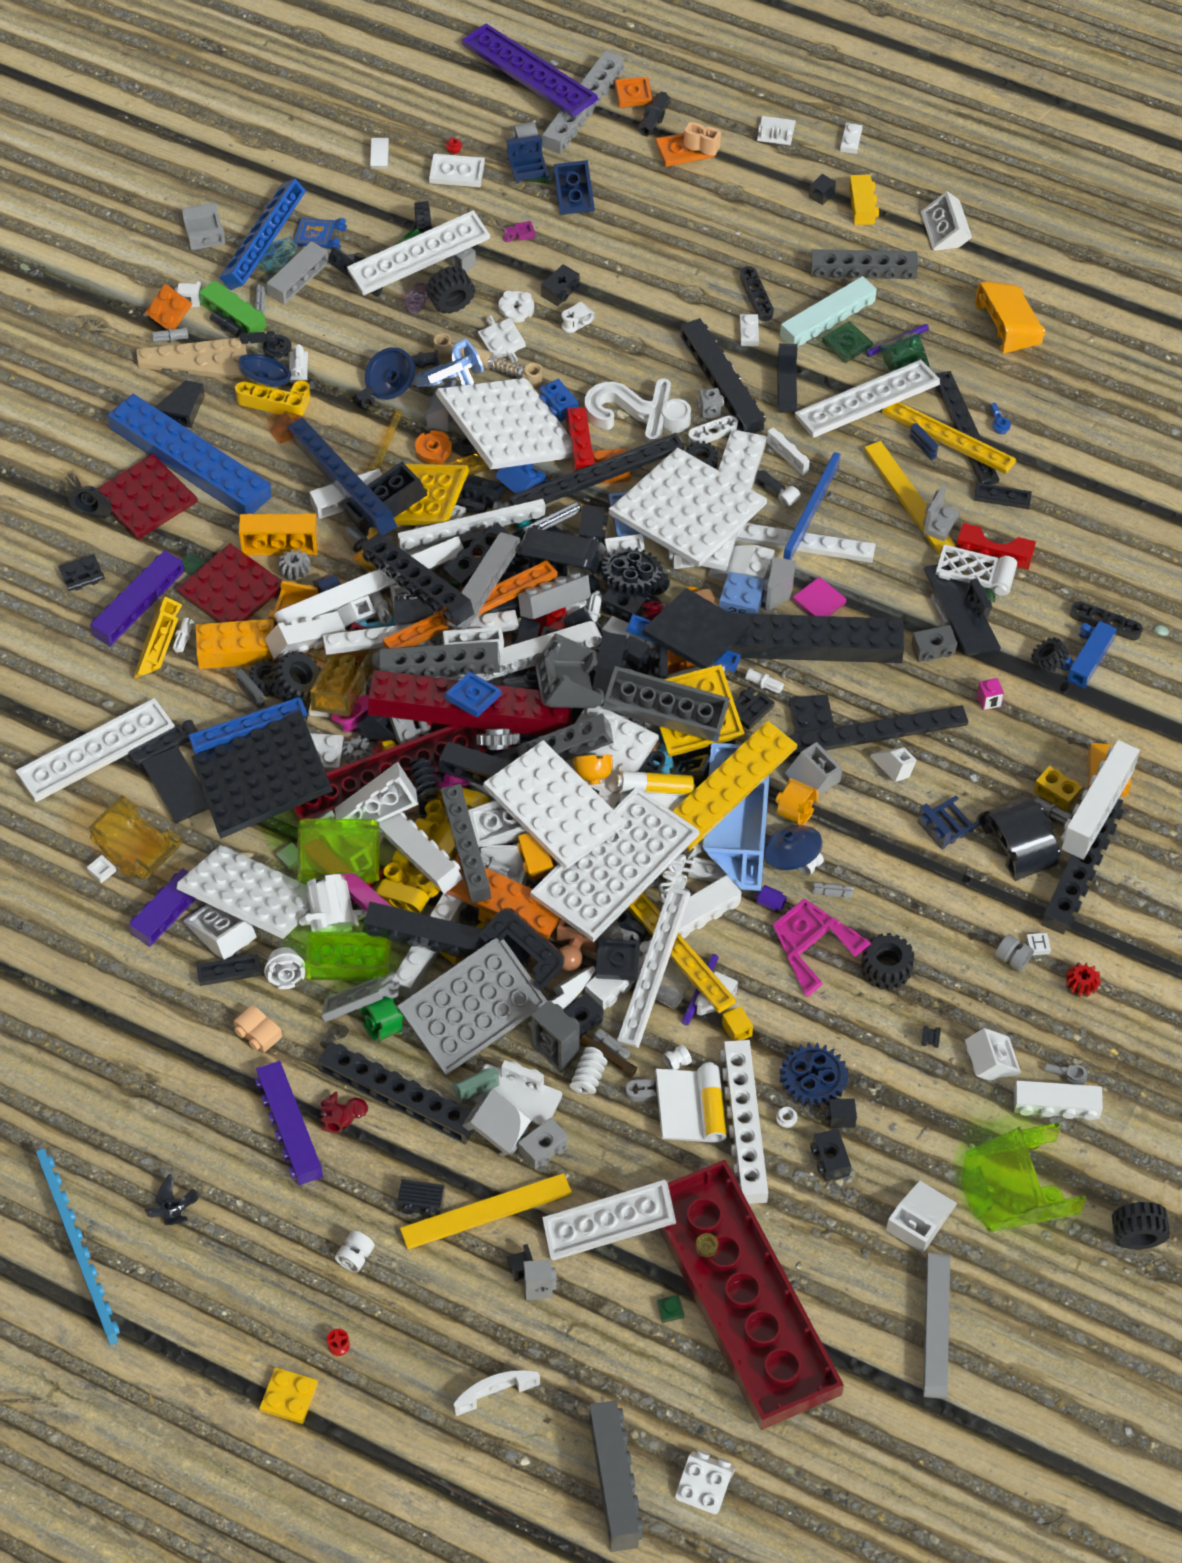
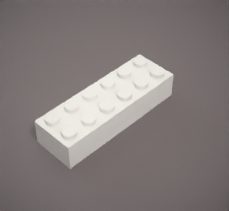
M1119 740L1114 747L1110 746L1106 754V761H1101L1098 768L1099 773L1093 775L1089 784V790L1085 789L1081 797V804L1075 806L1072 813L1074 816L1072 819H1068L1064 826L1065 831L1061 837V841H1063L1062 850L1084 860L1134 772L1140 752L1139 749Z

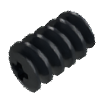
M418 758L408 763L419 803L431 802L441 793L440 789H435L439 786V782L435 781L437 779V775L433 774L436 771L435 768L430 767L434 764L433 760Z

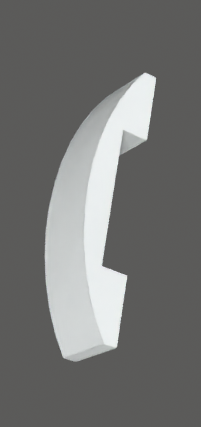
M520 1370L499 1373L483 1379L467 1389L455 1401V1416L477 1409L476 1399L516 1385L519 1393L540 1385V1375L538 1372Z

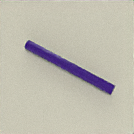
M923 324L866 350V355L871 357L928 331L929 326Z
M711 954L707 963L712 972L719 959V956L716 954ZM697 988L681 1021L686 1026L689 1025L697 1008L695 1002L698 995L701 994Z

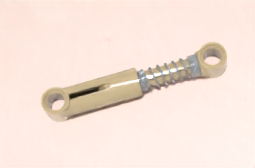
M446 333L437 334L433 339L434 351L438 350L439 358H452V348L458 341L451 339L450 335ZM474 347L484 369L502 370V373H511V376L515 375L518 378H525L534 388L542 385L543 369L540 364L533 362L520 366L519 363H511L510 360L508 362L506 359L501 360V357L498 359L493 352ZM463 348L459 350L462 358L465 357Z

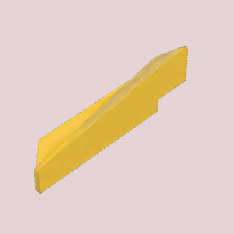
M164 597L157 604L133 676L134 679L161 668L179 619L176 615L182 604L167 597Z

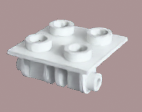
M762 116L757 141L791 146L796 121Z

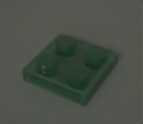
M850 321L822 337V343L844 363L849 362L873 346V341Z

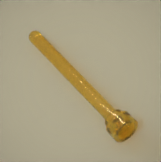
M401 410L395 411L374 462L368 465L366 473L376 469H380L382 472L381 463L402 416Z

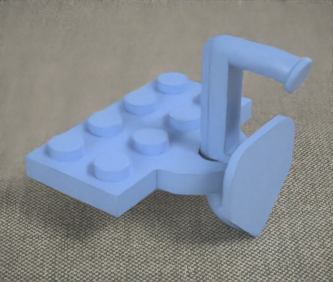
M465 338L454 344L452 348V362L436 366L414 376L410 386L416 385L417 388L421 386H434L442 383V379H450L455 376H459L462 385L474 384L468 368L474 374L484 372V368L477 351L468 339ZM464 348L465 357L462 358L459 350Z

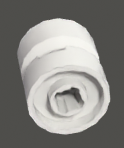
M352 1230L344 1241L346 1246L340 1247L335 1255V1260L345 1269L358 1273L365 1263L364 1257L370 1255L375 1244L365 1234Z

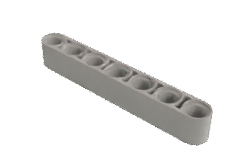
M502 532L499 533L462 591V594L471 599L475 614L458 626L449 621L447 622L448 626L461 630L469 629L517 553L520 545L519 537Z
M927 1253L923 1397L947 1398L950 1254Z

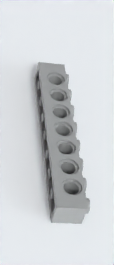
M604 51L581 82V85L598 95V101L575 117H571L561 110L542 135L543 148L561 154L564 149L568 148L571 139L576 137L580 127H583L588 116L592 115L593 109L600 104L602 97L607 95L610 86L615 84L618 75L623 73V57Z

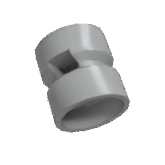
M1008 934L999 945L995 957L1003 962L1009 961L1011 967L1021 972L1030 961L1034 949L1025 943L1020 944L1019 939Z

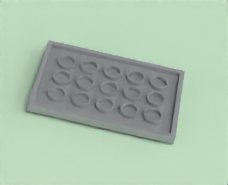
M495 938L399 1004L397 1008L446 1076L529 1018L547 1000L541 991L533 985L534 981L505 940L502 939L500 942L498 938Z

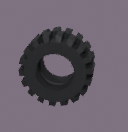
M457 266L440 269L439 272L433 274V277L428 280L429 283L426 285V292L435 309L444 314L447 312L451 314L464 309L466 305L470 304V300L474 298L475 287L468 274L462 267Z
M297 651L286 653L270 669L271 673L268 678L271 679L269 686L273 687L272 692L278 695L276 697L279 700L282 698L283 702L300 697L302 702H306L322 685L321 679L323 675L320 673V666L317 667L316 665L317 661H313L310 655L305 656L304 652L301 651L299 653ZM290 672L299 677L301 684L292 679Z
M881 933L878 934V938L873 936L869 941L871 944L863 950L861 960L862 975H866L865 980L867 982L871 981L872 986L878 985L880 986L879 989L884 990V987L888 988V990H893V987L900 988L901 983L905 985L912 974L914 951H912L911 944L907 945V940L905 938L901 940L897 934L891 936L892 933H887L884 936ZM882 957H889L894 959L898 964L893 966H886L881 964L877 959Z
M1153 1202L1130 1203L1119 1207L1111 1216L1115 1243L1122 1248L1134 1250L1149 1249L1165 1243L1170 1238L1167 1211L1160 1204Z

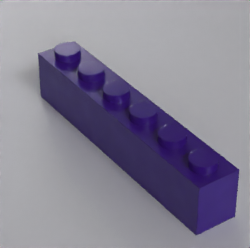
M165 550L156 556L153 562L144 568L141 574L135 580H132L129 586L119 593L116 599L110 605H107L98 617L93 619L90 624L92 636L111 647L184 573L182 560Z
M279 1060L256 1068L257 1077L254 1078L258 1090L262 1089L263 1091L261 1099L264 1107H269L268 1117L271 1125H276L277 1130L274 1132L278 1143L282 1142L284 1146L281 1149L284 1160H289L291 1164L288 1167L291 1178H296L298 1185L322 1178L321 1164L281 1061Z

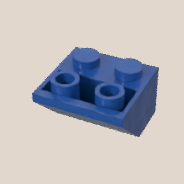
M534 464L500 468L495 475L498 480L515 494L550 482L544 472L533 467Z

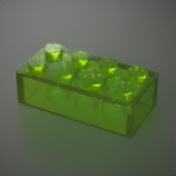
M307 932L306 980L370 981L379 976L385 977L390 973L391 941L380 936L372 937L364 932Z

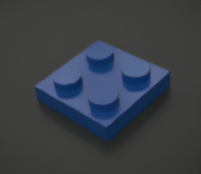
M469 671L445 693V699L477 718L501 696V689Z

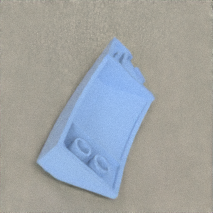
M711 743L709 776L741 745ZM769 776L710 831L703 840V850L740 890L761 891Z

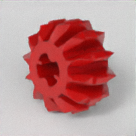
M1078 962L1076 966L1071 965L1065 979L1066 987L1071 988V994L1077 992L1079 997L1085 994L1088 998L1091 993L1095 994L1097 992L1101 979H1099L1100 972L1095 971V965L1089 967L1087 962L1084 965Z

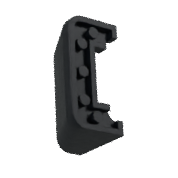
M508 907L503 908L486 923L478 936L485 942L491 938H498L501 942L507 934L537 960L536 965L532 969L536 974V980L533 985L541 991L563 967L565 957L559 949L515 910Z

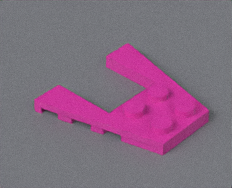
M806 899L801 900L773 924L796 977L807 997L821 987L823 983L799 955L831 929L855 957L871 944L868 939L863 938L857 932L846 927Z

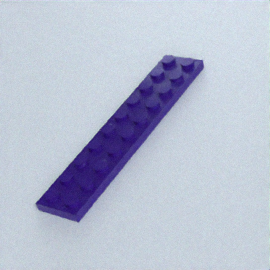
M487 23L461 39L463 46L571 117H575L598 101L597 94Z

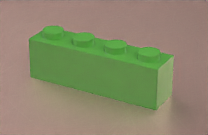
M214 280L199 291L201 305L211 312L217 311L224 317H229L236 325L243 328V333H248L249 335L251 332H261L266 328L265 315L253 308L250 303L240 299L236 293L229 291L223 284H219Z

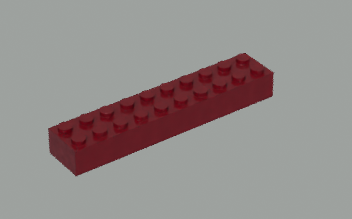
M378 670L373 672L368 700V715L479 729L507 728L512 733L544 736L567 727L569 708H550L543 705L540 690L494 685L501 689V696L476 718L445 699V693L459 680Z
M451 725L326 772L333 791L292 808L300 830L315 826L313 820L328 809L332 810L335 815V808L397 762L413 784L408 763L418 758L433 760L434 764L430 766L436 770L433 774L438 775L442 773L439 772V759L447 742L457 743L486 754L484 746L477 745L476 735H478L476 728Z

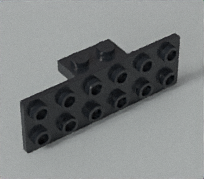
M954 562L957 568L960 567L958 562ZM938 564L925 566L923 570L966 656L1000 651L1001 647L987 621L988 615L992 610V603L985 594L984 587L980 584L978 578L971 579L969 583L951 578L947 580L936 575ZM949 565L941 567L943 570H952Z

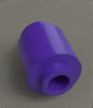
M764 885L761 891H757L755 898L758 899L757 904L774 911H781L787 896L783 895V892Z

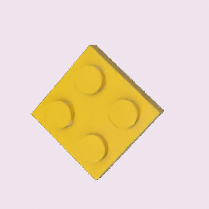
M275 1367L262 1400L260 1412L303 1424L316 1391L318 1380Z

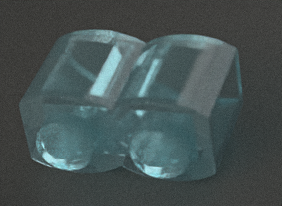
M290 236L273 242L268 252L262 256L260 265L267 273L284 267L289 257L296 252L298 245Z

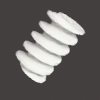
M586 1047L583 1050V1055L580 1058L578 1068L575 1070V1075L570 1084V1088L575 1092L581 1094L596 1093L595 1087L599 1085L598 1080L602 1078L601 1073L604 1072V1066L607 1065V1060L603 1057V1053L594 1047Z

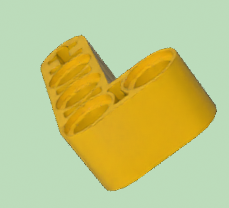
M303 380L295 382L290 392L249 382H239L235 386L236 400L239 405L292 418L303 416L310 402L309 384Z

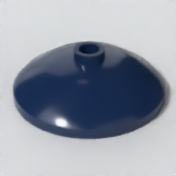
M396 347L386 348L375 354L365 370V385L367 388L372 387L374 391L372 395L382 400H391L401 396L410 387L414 379L415 365L412 357L403 349Z
M247 354L239 358V370L247 379L255 384L266 387H279L287 384L291 379L290 370L273 358L258 354Z
M806 825L784 827L775 832L765 843L764 859L769 866L778 870L801 868L811 863L821 852L823 846L821 835L816 829Z

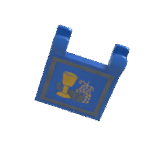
M301 218L293 244L294 246H307L312 241L323 248L332 249V247H337L341 249L340 239H331L334 228L340 231L347 229L346 219L323 220Z

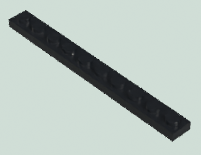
M673 433L511 496L510 503L514 506L543 499L544 503L548 504L669 456L676 448L684 450V444L678 435Z
M963 705L789 735L788 737L797 744V749L788 757L799 755L803 750L816 742L826 751L967 726L969 721Z

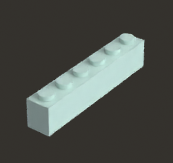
M862 276L782 323L780 337L789 344L803 345L806 341L817 337L820 333L832 328L840 321H844L850 315L859 312L867 305H871L875 301L877 289Z

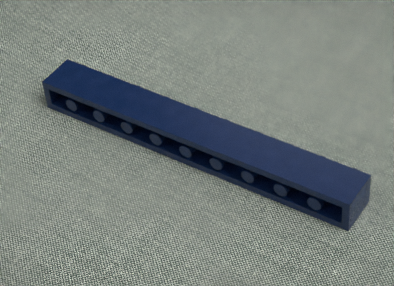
M303 417L287 427L293 442L377 533L384 536L397 527L390 509Z

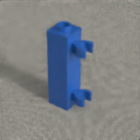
M1099 621L1095 629L1087 623L1082 624L1079 636L1085 639L1089 638L1075 661L1069 657L1068 660H1065L1066 663L1064 665H1060V669L1064 671L1069 670L1067 681L1082 688L1087 686L1116 635V628Z

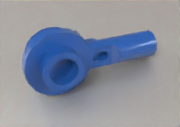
M991 403L990 408L995 418L992 424L993 429L997 434H1006L1010 430L1011 423L1008 419L1001 416L997 403Z

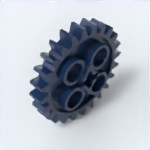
M810 1043L807 1044V1048L800 1044L799 1051L793 1048L791 1055L786 1054L785 1060H782V1067L779 1073L781 1074L780 1082H783L782 1089H788L787 1096L794 1095V1102L800 1099L801 1106L805 1102H809V1108L812 1107L813 1103H816L818 1108H820L821 1102L828 1106L829 1099H837V1096H842V1090H846V1083H848V1068H844L845 1061H840L841 1054L834 1056V1048L827 1051V1045H824L821 1049L819 1048V1043H816L815 1048ZM816 1061H820V1062H822L823 1064L819 1065V1064H816L815 1062H816ZM797 1068H801V1069H803L804 1071L800 1072V1071H797L796 1069H797ZM824 1079H830L832 1082H826ZM805 1086H811L813 1088L807 1089L805 1088Z

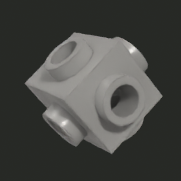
M718 388L700 390L697 406L698 409H701L702 418L721 416V406H724L723 395H720Z

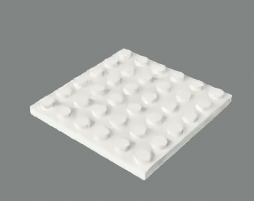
M519 378L437 389V397L490 470L572 458L570 435H568L558 419L551 413L549 407L539 398L540 395L527 379Z
M676 448L610 507L609 515L700 567L767 504V498L685 451Z

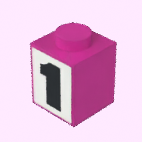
M994 678L980 681L977 697L982 710L1001 707L1004 691L999 679Z

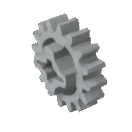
M507 728L486 729V734L476 735L477 745H487L489 750L510 749V745L520 743V734L509 733Z

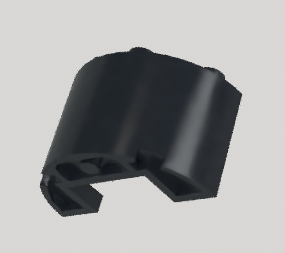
M1023 796L984 811L977 816V821H980V826L985 834L994 832L1008 854L1005 866L1015 881L1058 865V856L1061 855L1052 830L1054 828L1053 823L1044 814L1042 805L1036 803L1032 798Z

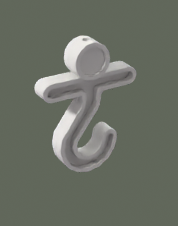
M665 378L657 381L652 401L643 400L624 384L617 382L597 384L585 396L587 419L590 423L605 430L613 428L614 412L602 407V405L607 402L616 403L637 421L644 422L647 425L645 444L660 439L663 427L673 433H680L688 429L691 424V407L686 401L681 399L669 400L671 382Z

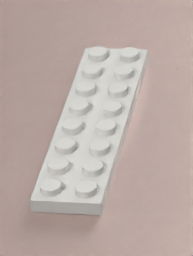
M473 210L348 266L347 269L364 296L490 239V234Z
M919 360L795 412V418L814 438L940 385V379L922 360Z
M153 698L17 769L16 774L34 801L38 802L127 755L130 750L172 729L174 724L156 699Z

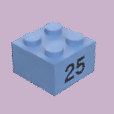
M728 572L719 607L729 613L758 614L764 596L765 579Z

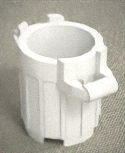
M340 874L326 875L324 880L317 883L316 879L307 882L308 888L306 891L311 914H306L299 919L301 926L310 925L312 935H316L315 932L330 933L340 930L348 932L352 930L353 925L359 926L358 921L366 916V911L363 909L352 910L348 885L344 876L341 877Z

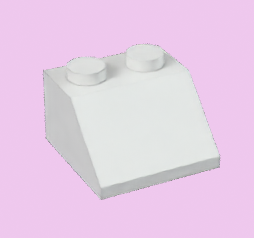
M983 1028L965 1039L967 1053L971 1057L973 1071L977 1077L990 1081L1021 1073L1008 1036Z

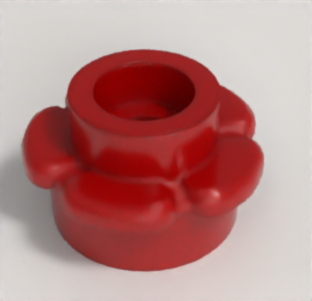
M451 138L446 142V149L449 153L457 154L461 151L462 142L459 139Z

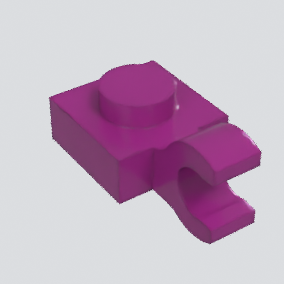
M531 221L515 223L514 228H505L503 238L505 242H511L516 237L518 241L535 238L536 233Z

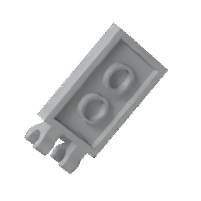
M391 972L385 977L379 976L325 998L322 1010L324 1021L327 1022L383 999V996L389 998L397 997L399 991L396 989L400 987V982L394 983L393 980H390L395 978V972Z

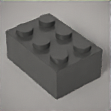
M548 1000L531 1015L532 1047L562 1072L579 1057L580 1026L575 1018L569 1017L564 1013L560 1005Z

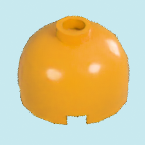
M605 754L601 757L589 755L572 758L574 771L584 781H588V785L600 784V780L608 778L613 769V756L611 754Z

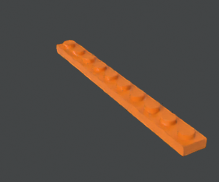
M546 560L496 584L477 616L517 597L518 594L525 592L527 588L538 587L540 583L553 580L557 577V571ZM436 613L382 639V642L386 649L414 647L453 627L448 626L443 616Z

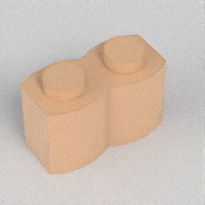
M689 122L684 130V146L691 150H700L707 155H716L720 148L721 132L715 128Z
M251 1005L234 1020L236 1034L241 1038L245 1037L248 1039L250 1046L256 1051L259 1049L265 1053L282 1038L281 1029L254 1005Z

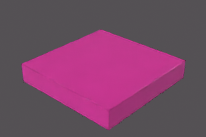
M821 577L793 596L792 599L795 604L810 616H830L846 604L847 600Z

